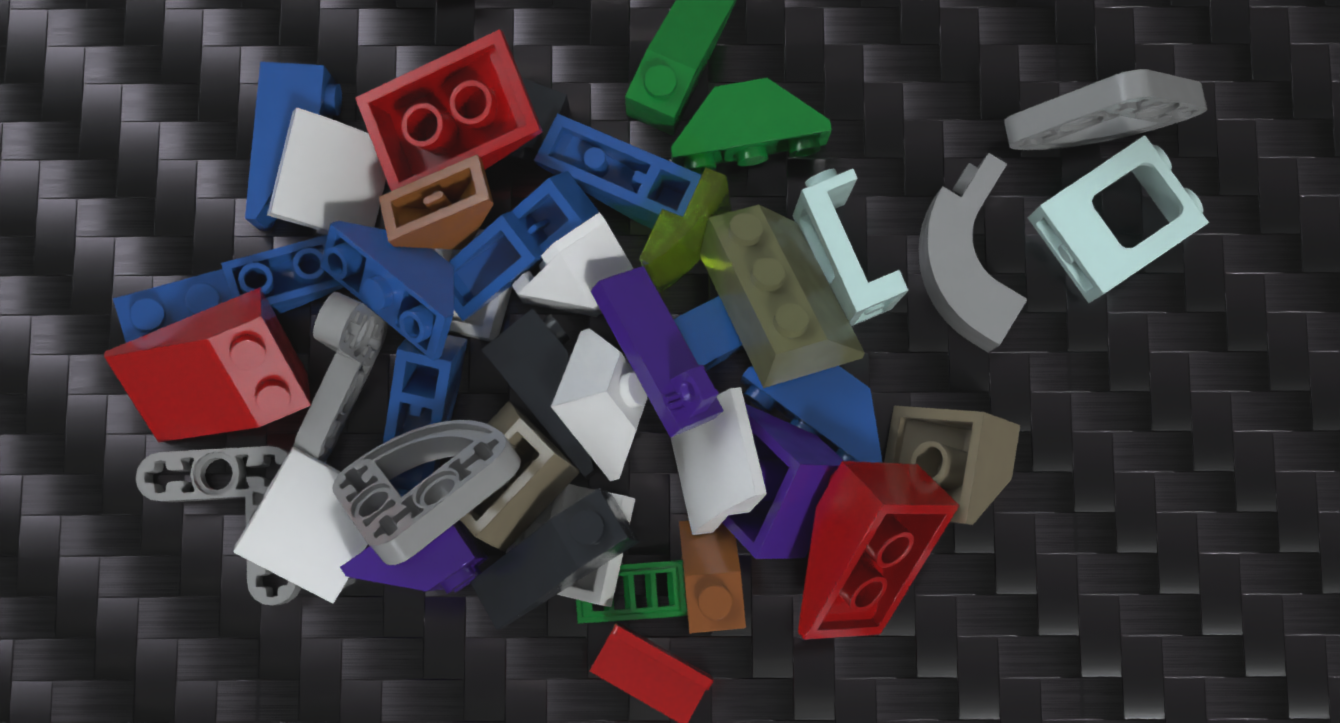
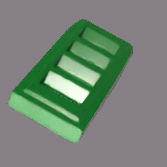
M683 560L621 565L618 576H623L625 608L615 609L614 597L611 607L603 606L604 610L593 611L592 603L576 599L578 624L687 616ZM656 573H667L669 605L658 606ZM645 574L647 607H636L634 575Z

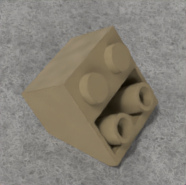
M510 400L487 424L495 427L505 435L521 459L520 467L507 483L460 519L476 538L503 552L517 540L580 473L578 468Z

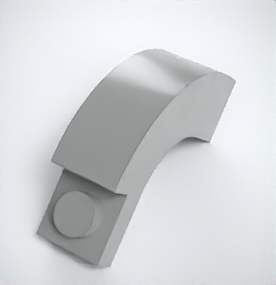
M990 153L987 154L978 167L968 163L952 189L960 196L942 186L926 212L919 237L921 276L933 305L957 333L988 353L1002 343L1027 301L1025 297L998 282L988 274L979 262L974 250L973 226L975 218L1007 163Z

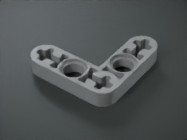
M333 292L326 299L315 321L313 329L314 338L336 353L294 442V447L322 462L328 459L341 435L382 348L388 328L387 322L364 303L339 292Z
M260 446L158 452L150 454L142 460L137 468L136 483L138 489L145 497L155 501L184 502L245 498L247 526L264 499V494L271 481L263 477H246L247 472L243 457H248L247 467L263 468L270 466L271 457L274 456L275 462L282 465L289 451L279 447ZM224 459L232 467V479L223 489L214 490L206 482V469L214 460ZM190 460H194V461H193V464H192V468H191V466H190V464H189V461H190ZM165 463L167 470L191 472L192 482H168L166 492H164L163 485L153 482V476L163 471ZM247 479L249 488L243 489ZM192 485L194 487V492H190ZM247 560L248 589L253 598L258 602L272 606L281 605L293 600L300 592L302 587L288 581L287 585L278 588V596H274L272 587L263 586V576L270 575L272 572Z

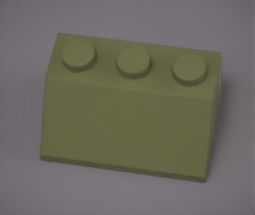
M759 204L709 217L700 257L763 388L863 358L865 352L797 222Z

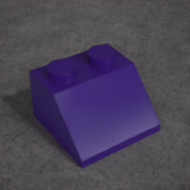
M745 404L767 494L749 513L728 515L722 523L755 559L805 558L811 545L816 506L828 487L831 475L844 460L817 435Z
M458 520L405 562L387 565L371 547H368L340 566L345 576L422 591L445 590L448 594L452 591L456 593L469 585L474 578L482 573L478 566L489 558L470 530Z

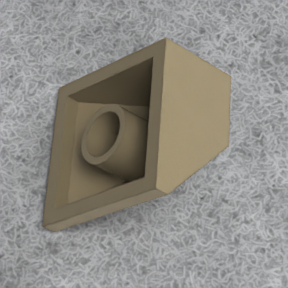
M894 406L884 463L918 464L960 505L950 522L973 525L1012 479L1020 425L986 412Z

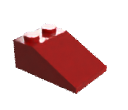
M500 29L355 97L391 191L477 154L482 159L484 169L486 170L543 132L504 32Z
M260 287L104 353V358L158 442L258 428L311 406L308 373Z
M842 461L838 469L831 475L828 487L818 502L815 511L798 633L804 640L880 635L960 506L918 464Z

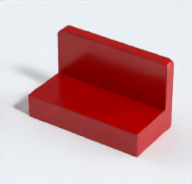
M619 622L614 625L590 669V672L678 723L689 722L706 690L710 689L714 681L710 674Z

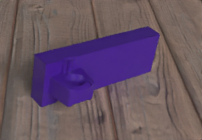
M644 266L599 280L590 292L670 438L714 420L724 410L717 399L718 390L714 388L704 365H698Z

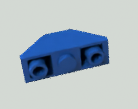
M344 221L330 223L321 268L432 361L441 358L454 315V266L432 248L394 247L388 242L387 233L384 229Z
M753 366L748 367L742 375L740 383L747 387L743 395L761 410L770 413L773 408L777 409L791 420L790 424L817 435L844 461L883 463L871 389L842 367H832L763 388Z

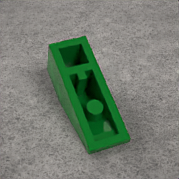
M676 0L647 48L625 95L626 115L672 136L675 135L737 0Z

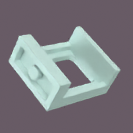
M1145 135L1041 204L1027 217L1088 303L1102 296L1209 223L1203 215V206L1197 195L1190 189L1183 188L1171 171V162L1166 153L1159 146L1152 145ZM1132 171L1166 217L1169 224L1135 247L1125 248L1118 242L1093 207L1092 199L1097 193Z
M833 168L820 172L805 182L807 188L801 190L792 216L795 222L798 223L850 325L853 326L891 310L907 293L908 288L900 270L868 283L835 210L845 205L858 178L854 169L837 174Z

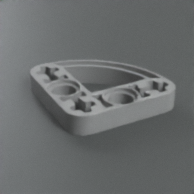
M1139 69L1113 75L1007 117L1004 120L1011 149H1059L1119 139L1162 128L1204 113L1207 110L1201 82L1153 70Z
M471 420L444 421L411 430L372 449L347 466L335 479L332 489L334 495L365 541L379 558L387 565H396L413 557L507 483L519 469L521 459L505 435L491 425ZM453 457L404 496H401L389 481L421 464L441 458Z

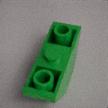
M768 78L715 86L671 146V162L698 174H704L715 170L718 163L737 160V165L751 166L767 161L769 159L768 155L788 151L790 157L809 156L821 150L820 146L827 144L832 131L831 123L828 118Z

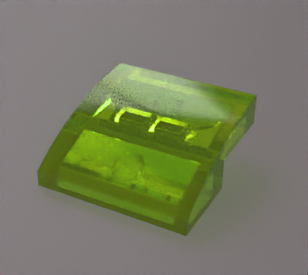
M705 168L683 217L664 209L661 210L639 258L641 265L646 269L658 292H662L676 283L701 259L700 251L709 217L732 212L726 175Z

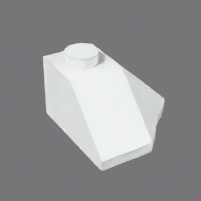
M599 212L554 242L541 255L543 261L539 264L541 271L535 277H533L530 271L525 272L512 284V287L523 304L597 317L602 312L590 292L599 280L632 270L633 267L607 222Z
M589 328L581 331L551 408L610 481L619 479L648 396L623 354Z

